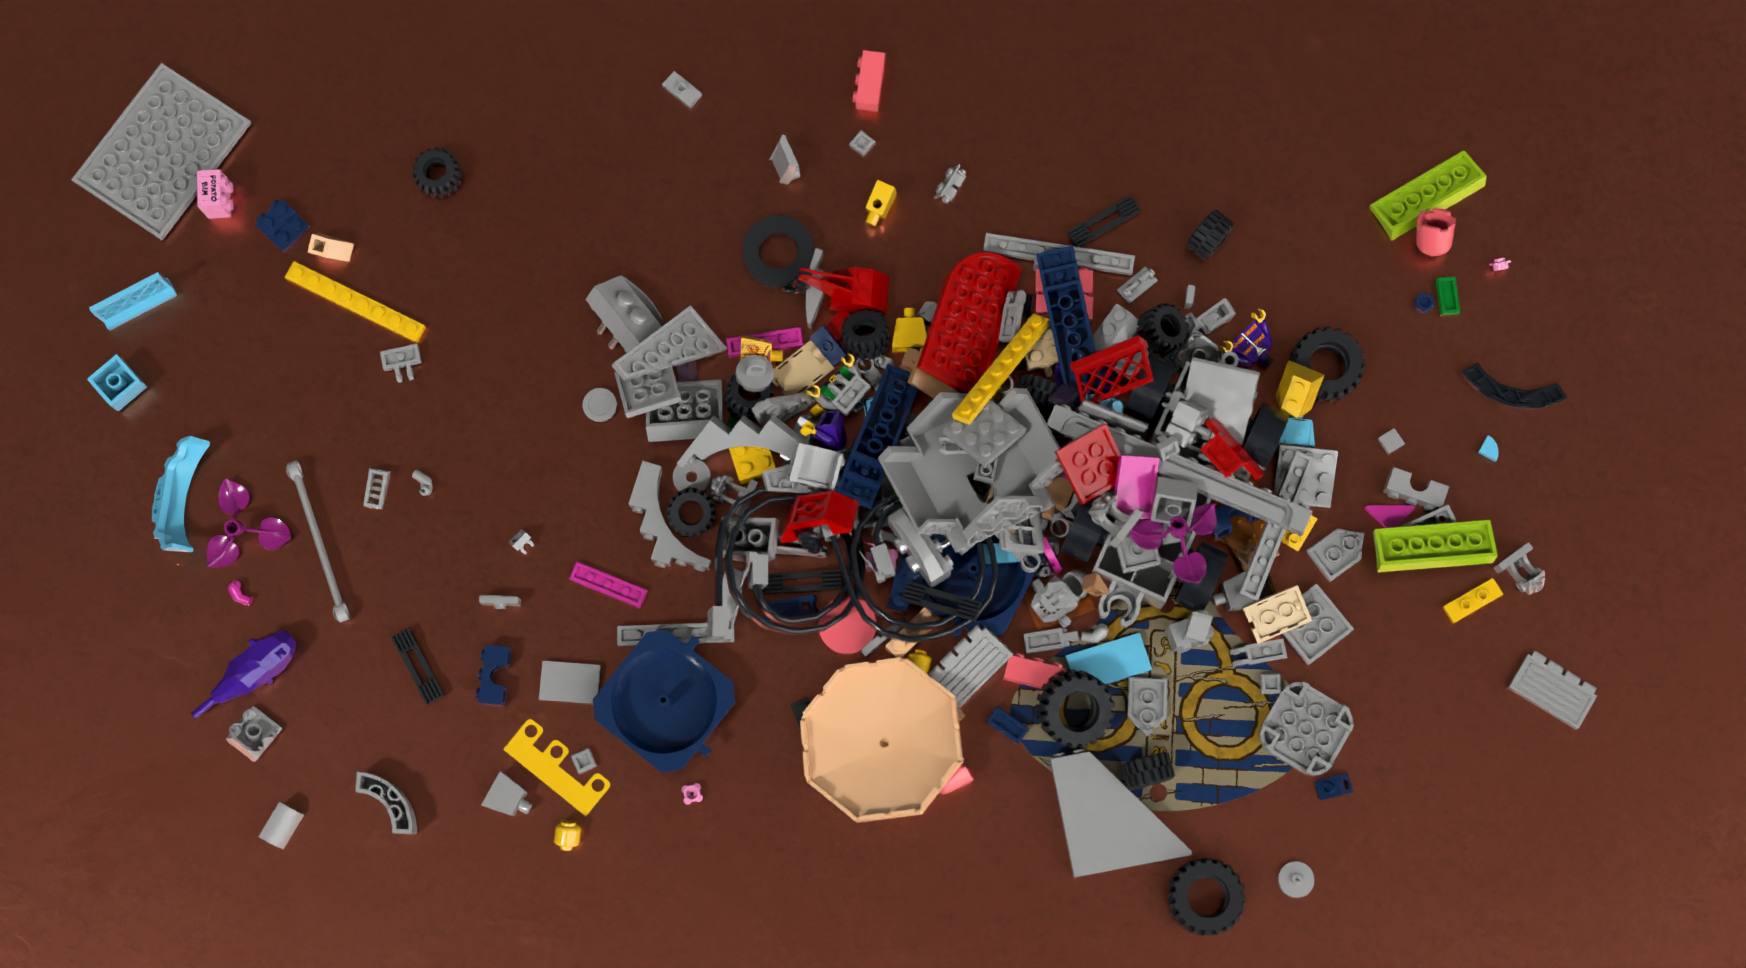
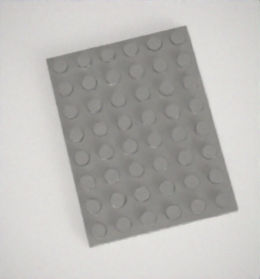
M161 63L78 170L72 181L160 240H163L197 196V171L216 170L250 126L251 122Z

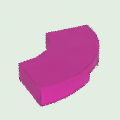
M1044 537L1045 554L1051 565L1053 564L1052 567L1055 572L1060 575L1065 570L1048 538Z

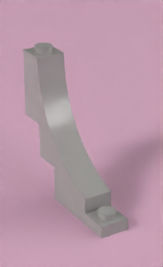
M713 415L681 456L677 464L683 468L686 463L690 465L696 456L703 460L718 451L738 446L761 447L778 452L791 459L796 441L809 444V442L774 415H772L762 429L744 415L733 429Z

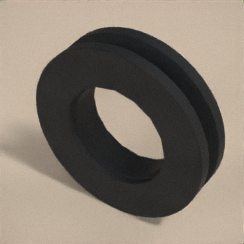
M774 215L759 220L749 229L744 238L742 252L745 266L749 274L757 282L770 288H781V286L787 288L793 286L794 278L798 276L799 269H810L814 255V244L808 229L801 222L789 216ZM783 235L788 236L795 242L798 253L791 265L786 268L775 269L763 263L759 252L761 245L769 237Z

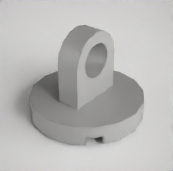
M750 355L740 360L735 375L737 382L744 389L759 392L765 390L772 383L774 370L771 363L764 357Z

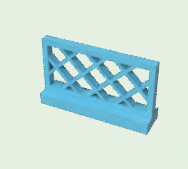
M157 272L89 307L91 313L105 323L107 329L112 330L172 299L177 294L170 280Z

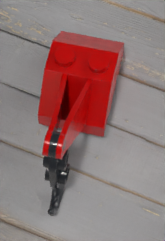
M852 267L834 270L831 274L801 268L799 269L798 276L794 278V288L781 286V290L789 294L806 292V289L812 286L830 296L829 310L856 313L857 310L864 311V309H868V311L874 309L876 313L881 312L883 316L887 313L889 276L874 269Z

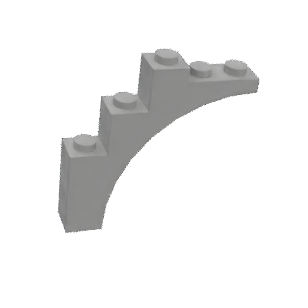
M642 461L628 504L633 512L639 514L646 512L640 533L644 535V539L650 541L657 539L651 556V560L655 562L654 565L660 568L671 567L673 560H675V563L680 566L686 567L689 564L694 566L693 569L705 572V569L710 571L712 566L711 560L701 557L683 546L666 525L659 500L662 467Z

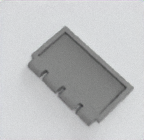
M976 625L967 634L971 640L969 641L964 637L954 647L957 654L950 651L940 661L944 667L942 668L937 664L928 673L929 677L933 678L956 697L958 708L1013 655V651L986 627L981 628Z
M1536 650L1531 655L1527 654L1507 688L1575 730L1579 729L1597 697L1594 694L1597 688L1585 680L1580 686L1581 678L1568 670L1562 675L1564 667L1552 660L1544 664L1547 657Z

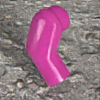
M232 581L228 586L232 599L250 606L253 597L241 592V583L239 581Z

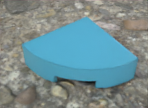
M1488 435L1478 453L1495 462L1499 454L1498 446L1494 439Z

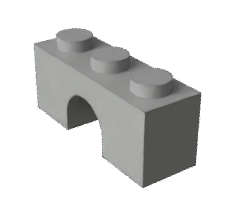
M1395 467L1389 471L1383 490L1384 493H1387L1388 497L1404 499L1407 504L1417 506V504L1421 505L1430 512L1443 507L1449 486L1430 480L1426 484L1424 491H1416L1410 485L1412 473Z

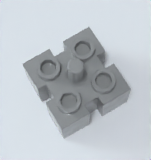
M1190 400L1179 401L1171 423H1169L1164 435L1167 438L1173 435L1177 439L1178 445L1182 447L1197 443L1201 435L1210 438L1212 431L1201 426H1204L1209 418L1207 414L1209 409Z

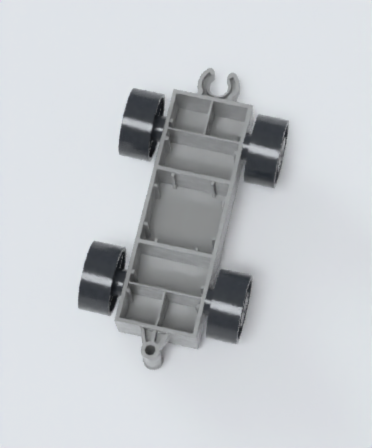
M1226 352L1218 363L1236 367L1239 359L1234 352ZM1149 353L1148 359L1154 381L1133 389L1123 413L1150 424L1157 407L1164 408L1165 410L1150 443H1160L1157 437L1165 434L1174 414L1168 408L1162 406V402L1167 404L1171 401V398L1165 396V393L1173 394L1174 391L1184 393L1191 362L1186 361L1176 385L1169 383V380L1177 364ZM1142 369L1138 377L1139 380L1147 377L1144 369ZM1257 391L1255 392L1254 401L1258 395ZM1264 402L1260 405L1254 419H1249L1243 449L1263 471L1266 470L1277 448L1290 416L1289 413ZM1199 438L1198 442L1193 445H1188L1187 447L1179 445L1181 457L1186 459L1192 457L1199 461L1198 464L1206 466V464L1211 465L1197 458L1198 454H1204L1200 448L1208 440ZM1197 493L1195 507L1209 504L1211 498ZM1098 495L1080 505L1060 551L1087 563L1095 545L1102 547L1091 574L1098 573L1105 585L1109 586V593L1102 595L1099 600L1098 613L1100 618H1107L1110 613L1111 602L1115 599H1121L1126 602L1128 611L1122 616L1119 624L1122 628H1127L1138 617L1141 601L1161 609L1167 601L1175 580L1181 583L1174 599L1175 603L1195 612L1206 608L1224 569L1229 553L1201 541L1195 552L1200 553L1204 557L1207 567L1206 574L1199 583H1191L1179 579L1173 571L1174 561L1179 557H1184L1181 542L1162 545L1161 540V546L1158 548L1162 562L1161 565L1123 573L1117 548L1109 544L1113 539V535L1101 525L1094 523L1092 516L1088 512L1093 506L1094 500L1101 496ZM1186 529L1184 541L1188 553L1196 533L1194 530L1189 532Z

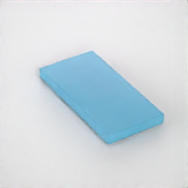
M1140 633L1065 656L1069 669H1075L1078 672L1080 670L1085 671L1098 678L1105 685L1152 670Z

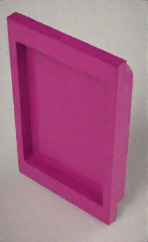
M1121 455L1118 462L1114 495L1118 496L1115 501L1117 503L1116 508L1126 515H1131L1138 509L1143 513L1139 519H1151L1159 457Z

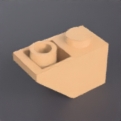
M315 233L311 236L308 252L326 258L350 262L354 243Z

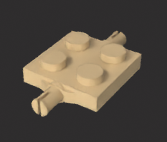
M1049 325L1024 356L1028 371L1044 369L1046 379L1054 377L1051 366L1059 363L1051 325Z

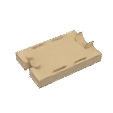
M810 340L773 369L772 383L776 388L778 386L782 388L781 394L783 396L800 394V391L805 393L813 388L811 385H817L831 374L835 368Z
M1297 584L1242 607L1247 621L1253 622L1254 627L1251 630L1258 644L1312 621Z

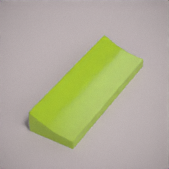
M1463 150L1370 205V210L1377 217L1392 241L1417 226V217L1423 210H1425V213L1432 212L1433 208H1449L1483 188L1486 184L1487 176Z
M1490 520L1374 529L1373 531L1377 573L1493 563L1498 556Z

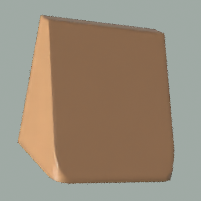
M1098 573L1084 576L1081 587L1084 591L1095 597L1109 593L1108 588Z

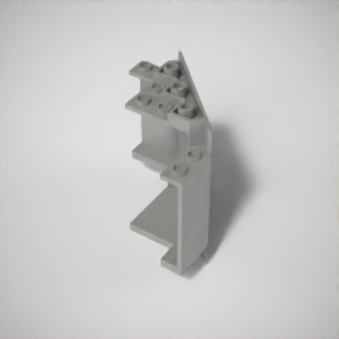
M1013 388L999 404L995 398L990 399L1026 428V433L999 455L992 483L997 492V497L991 503H983L978 499L966 477L975 473L977 460L969 454H946V456L940 454L939 436H946L943 434V428L954 420L952 413L968 393L940 392L907 427L909 437L900 440L897 443L898 446H888L878 457L918 534H946L956 553L1056 506L1046 486L1051 484V480L1056 475L1063 472L1054 452L1060 446L1027 389Z

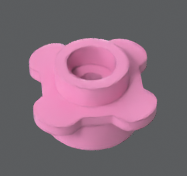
M1505 257L1494 259V263L1489 264V266L1493 265V271L1508 269V263L1511 260L1506 261Z
M694 783L693 785H684L681 790L684 793L685 804L689 805L694 801H702L703 796L700 794V784Z

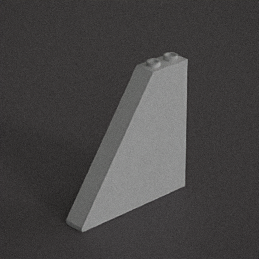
M1080 749L1073 751V755L1065 756V753L1053 755L1054 758L1050 759L1073 878L1192 855L1191 850L1092 753Z

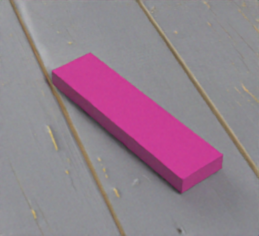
M801 327L746 335L772 341V350H785L804 346ZM741 336L726 338L729 358L740 357Z
M576 562L569 578L571 581L640 609L648 592L644 588L580 562Z

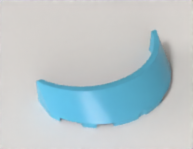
M188 436L179 440L176 444L177 450L174 455L167 458L164 464L165 473L159 478L154 494L152 522H155L156 528L153 534L154 538L159 540L160 548L166 551L193 552L184 528L185 501L193 473L202 455L210 446V441Z

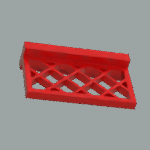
M1138 335L1070 363L1071 370L1075 372L1081 403L1084 399L1086 400L1089 389L1096 393L1088 401L1097 404L1154 381L1146 350L1148 348L1147 341ZM1141 352L1142 357L1139 363L1133 362L1132 359L1135 354ZM1123 359L1126 362L1120 371L1115 366L1119 360ZM1130 363L1137 366L1132 376L1125 373ZM1106 366L1109 369L1103 378L1098 373L1102 367ZM1142 368L1146 371L1147 377L1139 380L1136 377ZM1113 370L1119 373L1114 383L1108 380ZM1089 373L1092 376L1086 385L1082 382L1081 376ZM1124 375L1129 377L1130 379L1126 386H1119ZM1096 377L1102 380L1097 390L1091 387ZM1107 382L1112 384L1113 386L1108 393H1102Z

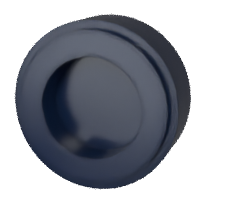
M1428 293L1419 294L1414 301L1416 310L1421 313L1429 312L1434 306V298Z

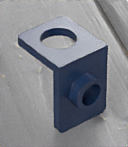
M1348 773L1315 781L1320 800L1353 793ZM1343 779L1347 784V789L1343 785Z

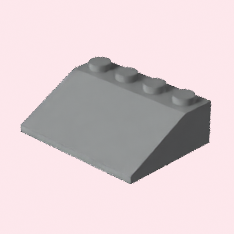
M722 379L677 382L682 402L646 412L648 442L695 439L713 415L724 423Z

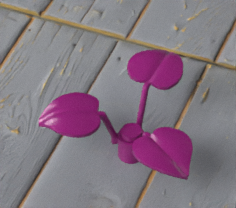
M225 479L220 487L218 502L224 513L231 514L235 512V514L224 526L228 537L218 535L213 537L208 543L207 566L212 568L225 567L236 561L240 549L238 545L232 543L234 541L233 536H239L244 531L260 533L258 537L259 543L269 550L280 548L292 536L289 527L277 518L263 519L261 529L246 528L241 521L235 520L239 514V509H244L249 504L250 495L243 485L229 479Z
M1215 504L1195 507L1190 527L1186 524L1185 519L1179 516L1171 519L1170 526L1166 527L1167 530L1165 532L1160 522L1150 521L1151 519L1141 521L1133 526L1129 532L1132 541L1146 550L1159 548L1161 546V538H1165L1169 532L1174 538L1180 539L1184 557H1179L1174 561L1173 571L1179 579L1191 583H1199L1204 578L1207 569L1206 561L1198 552L1187 554L1184 536L1187 532L1186 529L1189 532L1194 530L1198 535L1209 534L1215 529L1217 523Z

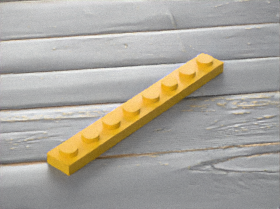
M296 262L292 263L285 275L287 280L415 343H418L426 328L425 325Z
M1034 313L954 410L952 413L953 419L968 425L972 423L1049 327V318Z

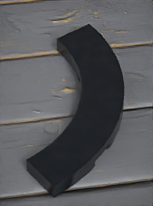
M1478 362L1460 373L1467 383L1482 396L1510 408L1524 410L1541 409L1556 405L1567 399V396L1557 382L1534 390H1522L1502 385L1487 374Z

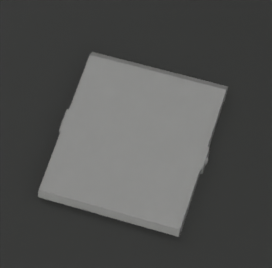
M1193 357L1186 389H1184L1183 393L1186 396L1185 400H1190L1209 409L1207 413L1209 415L1208 420L1213 418L1218 420L1243 448L1249 419L1253 412V401L1259 372ZM1206 424L1204 426L1201 425L1202 427L1210 430ZM1212 432L1210 438L1201 435L1200 439L1209 441L1215 436V434Z
M1085 399L1073 411L1075 413H1086L1090 416V419L1095 421L1097 419L1103 420L1109 427L1122 428L1126 431V434L1131 436L1133 434L1141 436L1148 427V424Z

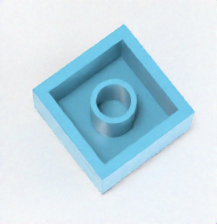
M117 354L87 378L105 401L117 411H120L147 388V385Z

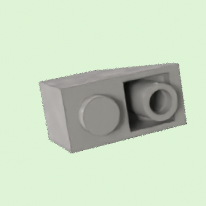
M1204 610L1193 611L1188 617L1183 640L1203 645L1213 616L1208 615V612Z

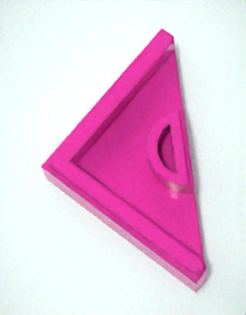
M1367 505L1364 509L1384 528H1394L1416 507L1414 505Z

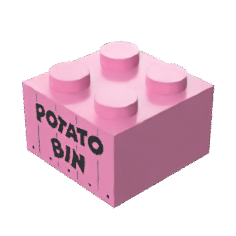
M220 169L197 171L198 208L209 219L231 217V211L234 209L231 199V193H233L232 182L229 181Z

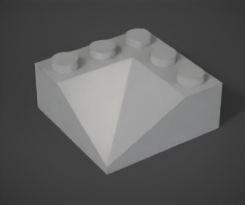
M1116 304L1093 335L1096 352L1138 336V319L1129 311ZM1141 352L1135 354L1132 359L1133 362L1139 363L1142 357ZM1123 359L1119 360L1115 368L1121 371L1126 361ZM1130 363L1125 373L1132 376L1137 366ZM1113 370L1112 375L1117 378L1119 373ZM1124 375L1121 381L1127 385L1130 378Z

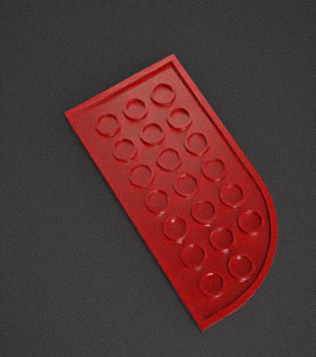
M991 252L972 254L957 262L945 279L917 368L960 393H969L993 363L999 344L1002 315L1007 293L1009 291L1015 292L1022 267L1002 255Z

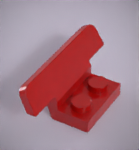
M1213 418L1205 422L1215 436L1201 447L1200 450L1226 479L1243 466L1256 481L1264 475V471L1218 420Z

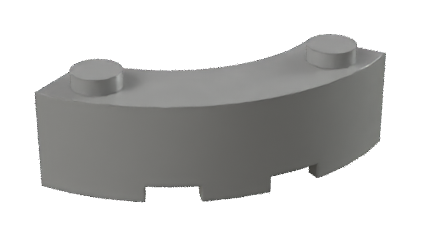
M357 772L356 792L373 796L387 808L392 822V833L417 835L415 813L405 794L386 779L368 773Z

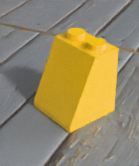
M1289 360L1275 395L1279 409L1296 418L1309 412L1315 402L1324 374Z

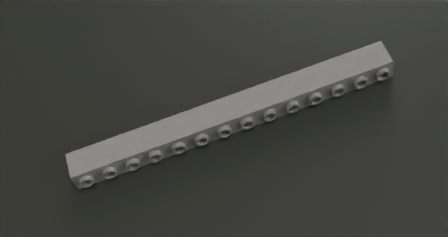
M1055 404L1047 425L1051 432L1074 441L1102 424L1107 425V423L1100 419L1092 420L1089 418V415L1083 412L1075 413L1064 404L1060 406ZM1107 426L1121 455L1159 457L1156 447L1158 443H1148L1143 441L1144 438L1139 435L1133 434L1131 436L1126 434V431L1122 428ZM1179 452L1165 461L1161 458L1159 459L1157 476L1198 483L1197 493L1300 536L1303 535L1313 512L1305 504L1298 503L1297 505L1292 503L1290 498L1283 495L1275 496L1271 490L1263 487L1258 489L1250 481H1239L1235 479L1234 475L1226 479L1222 473L1217 471V468L1207 464L1206 466L1198 464L1199 461L1192 457L1187 459L1181 457Z

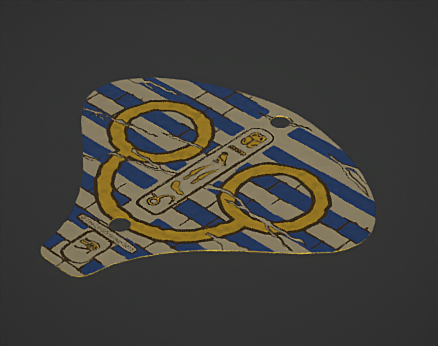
M1190 546L1188 555L1194 552L1192 546ZM1176 580L1169 594L1173 601L1181 584ZM1118 599L1110 609L1107 618H1101L1086 631L1093 632L1098 628L1099 624H1106L1108 634L1098 643L1081 641L1080 636L1079 641L1069 644V647H1065L1045 662L1050 665L1051 662L1060 663L1063 665L1062 668H1066V673H1068L1070 669L1065 657L1066 655L1140 633L1152 670L1132 677L1168 679L1167 718L1147 737L1127 717L1128 678L1106 684V688L1112 694L1110 698L1114 700L1115 707L1111 708L1115 712L1114 718H1110L1109 721L1112 725L1110 729H1105L1106 735L1103 738L1100 736L1096 738L1098 742L1093 745L1088 742V746L1083 748L1078 745L1076 748L1061 745L1048 736L1041 728L1042 724L1037 720L1039 713L1036 711V704L1040 702L1037 700V696L1043 693V689L1021 684L1012 700L1010 715L1029 728L1021 740L1022 744L1037 761L1050 771H1052L1050 759L1054 758L1053 755L1065 753V756L1073 755L1075 750L1084 749L1085 752L1092 753L1127 788L1121 765L1147 755L1168 752L1175 777L1159 783L1167 789V796L1164 800L1155 801L1150 796V788L1152 786L1129 790L1149 810L1153 811L1199 809L1235 800L1260 790L1279 779L1292 768L1268 753L1259 741L1261 725L1279 694H1261L1260 674L1278 673L1266 662L1233 667L1232 662L1244 660L1247 657L1245 652L1238 655H1230V650L1244 647L1247 644L1233 632L1218 613L1211 600H1209L1204 611H1207L1208 615L1213 616L1211 627L1214 635L1210 638L1211 641L1204 646L1197 647L1193 645L1189 651L1181 654L1178 651L1172 652L1165 634V629L1169 625L1188 619L1193 610L1174 602V609L1169 613H1164L1158 608L1141 601L1140 612L1134 623L1127 628H1122L1119 623L1122 616L1127 613L1128 606L1125 601ZM1281 677L1282 691L1289 683ZM1076 691L1069 694L1062 701L1059 715L1065 725L1073 726L1085 720L1091 706L1089 696L1085 692L1077 693Z

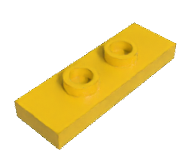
M1494 578L1442 608L1453 624L1502 596L1503 593Z

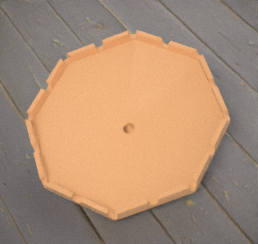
M898 657L876 660V663L848 664L840 670L837 669L823 687V692L820 695L817 694L804 710L802 720H800L802 745L804 746V773L807 783L857 823L923 814L963 763L956 697L906 658Z

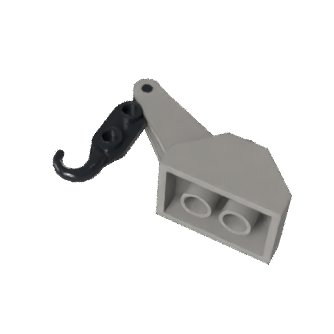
M731 517L727 523L723 542V558L725 557L729 533L740 517ZM748 517L737 532L732 560L746 563V555L749 552L768 555V562L774 560L776 554L826 558L828 547L823 546L821 541L816 540L820 539L818 534L804 531L798 534V541L785 542V544L806 549L777 546V542L781 543L780 538L782 535L779 532L780 521L776 518Z

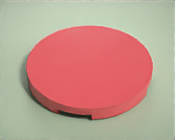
M844 596L835 609L819 618L818 625H823L841 614L849 602L850 596ZM858 599L867 616L876 622L874 612L869 609L866 602ZM853 606L846 618L824 632H819L825 645L832 651L851 655L862 651L874 639L876 630L862 620L857 609Z

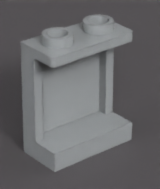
M796 441L786 479L834 491L840 482L838 474L839 470L843 469L845 463L844 454Z

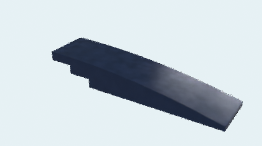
M1072 245L1036 254L1067 399L1080 397L1075 372L1071 370L1070 363L1096 353L1077 260ZM1088 373L1081 376L1082 382L1087 385L1092 375ZM1096 377L1091 387L1097 390L1102 380ZM1089 389L1087 395L1094 394L1096 392Z
M887 364L836 490L837 493L857 500L859 505L869 509L872 508L885 475L878 457L888 446L897 445L918 388L907 383L911 372Z

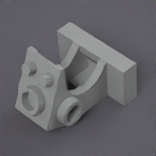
M718 476L711 481L709 494L718 503L722 504L724 501L733 505L736 500L759 488V483L751 479L748 487L745 488L733 483L734 479L730 476ZM729 487L739 491L736 500L726 496ZM754 498L738 507L735 512L736 517H741L749 509Z
M1107 495L1106 497L1095 499L1092 503L1093 506L1088 512L1092 516L1094 523L1101 525L1114 536L1109 544L1116 548L1143 513L1136 509L1131 515H1126L1116 508L1117 503L1115 499L1118 496ZM1107 513L1116 519L1114 524L1107 519Z
M1529 542L1493 567L1498 574L1506 569L1517 582V588L1528 595L1540 591L1546 579L1545 571H1542L1539 567L1535 569L1527 559L1526 554L1533 549ZM1522 566L1529 573V576L1525 579L1517 571Z

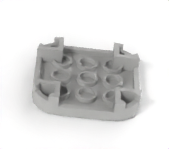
M1303 681L1294 682L1287 685L1277 697L1261 725L1259 741L1268 753L1301 773L1309 776H1318L1327 772L1333 766L1334 760L1353 730V717L1348 707L1339 704L1309 686L1310 684Z

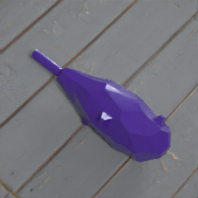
M287 631L270 633L259 639L251 638L249 640L251 646L229 662L223 678L211 692V697L191 713L192 716L197 719L215 703L221 704L237 696L249 694L265 683L272 684V678L281 673L293 657L296 648L294 638Z

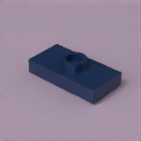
M826 325L820 327L810 336V339L832 366L840 362L841 357L844 358L848 355Z
M996 706L986 721L987 724L1017 745L1029 730L1027 726L998 706Z

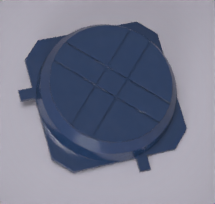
M1016 530L1014 534L1019 538V532ZM1022 532L1023 543L1025 545H1033L1032 536ZM931 534L932 536L930 537L932 541L937 539L940 543L946 539L942 534ZM992 535L993 544L999 543L998 537ZM950 544L942 549L941 555L942 557L948 555L954 564L951 576L933 587V589L969 598L975 589L980 571L977 546L975 544L961 556L959 552L955 553ZM1039 553L1038 555L1040 557V560L1042 561V553ZM1027 556L1031 564L1036 567L1038 565L1037 560L1032 556ZM1020 562L997 564L999 575L992 601L976 622L968 625L965 629L971 631L978 625L981 628L986 627L995 636L1005 633L1036 571L1033 573L1025 572L1021 568ZM986 564V572L980 594L976 598L981 603L987 597L992 579L991 564ZM910 568L904 579L905 587L907 581L929 587L919 571L914 573ZM925 594L923 599L953 609H959L958 606L960 605V603ZM926 608V609H928V610H930V611H932V612H934V613H936V614H938V615H940V616H942V617H944V618L947 617L948 615H950V614H946V613H943V612H939V611H936V610H932V609ZM959 617L952 622L956 625L965 619ZM963 629L952 635L959 638Z
M667 630L646 632L593 699L595 720L661 773L683 770L697 751L707 758L712 750L703 743L736 702L733 681L693 651L700 641L692 636L685 645Z

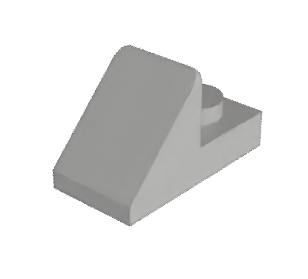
M1224 298L1196 318L1204 333L1210 334L1222 324L1229 323L1236 312L1227 298Z

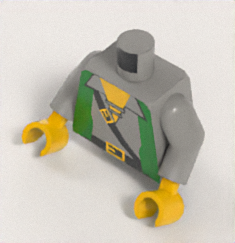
M848 353L850 359L847 362L841 357V361L847 367L844 365L820 388L817 385H811L815 389L813 394L808 390L806 391L823 408L834 411L838 410L831 403L837 395L827 386L829 383H832L841 391L845 386L836 380L835 376L837 374H840L849 382L856 374L861 377V373L854 363V357L850 353ZM859 401L853 410L856 413L864 407V404Z

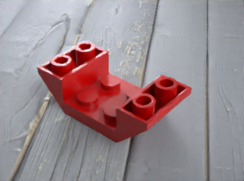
M835 491L797 496L788 512L780 541L781 543L798 541V534L802 531V528L828 525L833 535L849 533L852 531L859 503L857 500Z

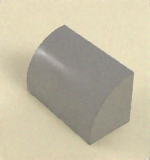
M279 802L258 837L278 848L284 849L304 814L285 803Z

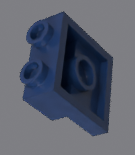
M283 199L274 201L266 214L262 213L257 217V223L255 224L283 253H286L311 228Z

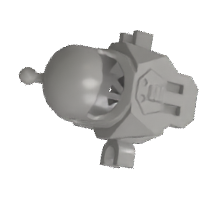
M1073 569L1059 578L1054 576L1045 587L1039 578L1032 582L1031 587L1037 593L1034 595L1030 606L1043 623L1058 620L1063 629L1071 623V620L1065 614L1074 610L1078 606V601L1088 593L1081 588L1084 576L1087 575L1083 570Z

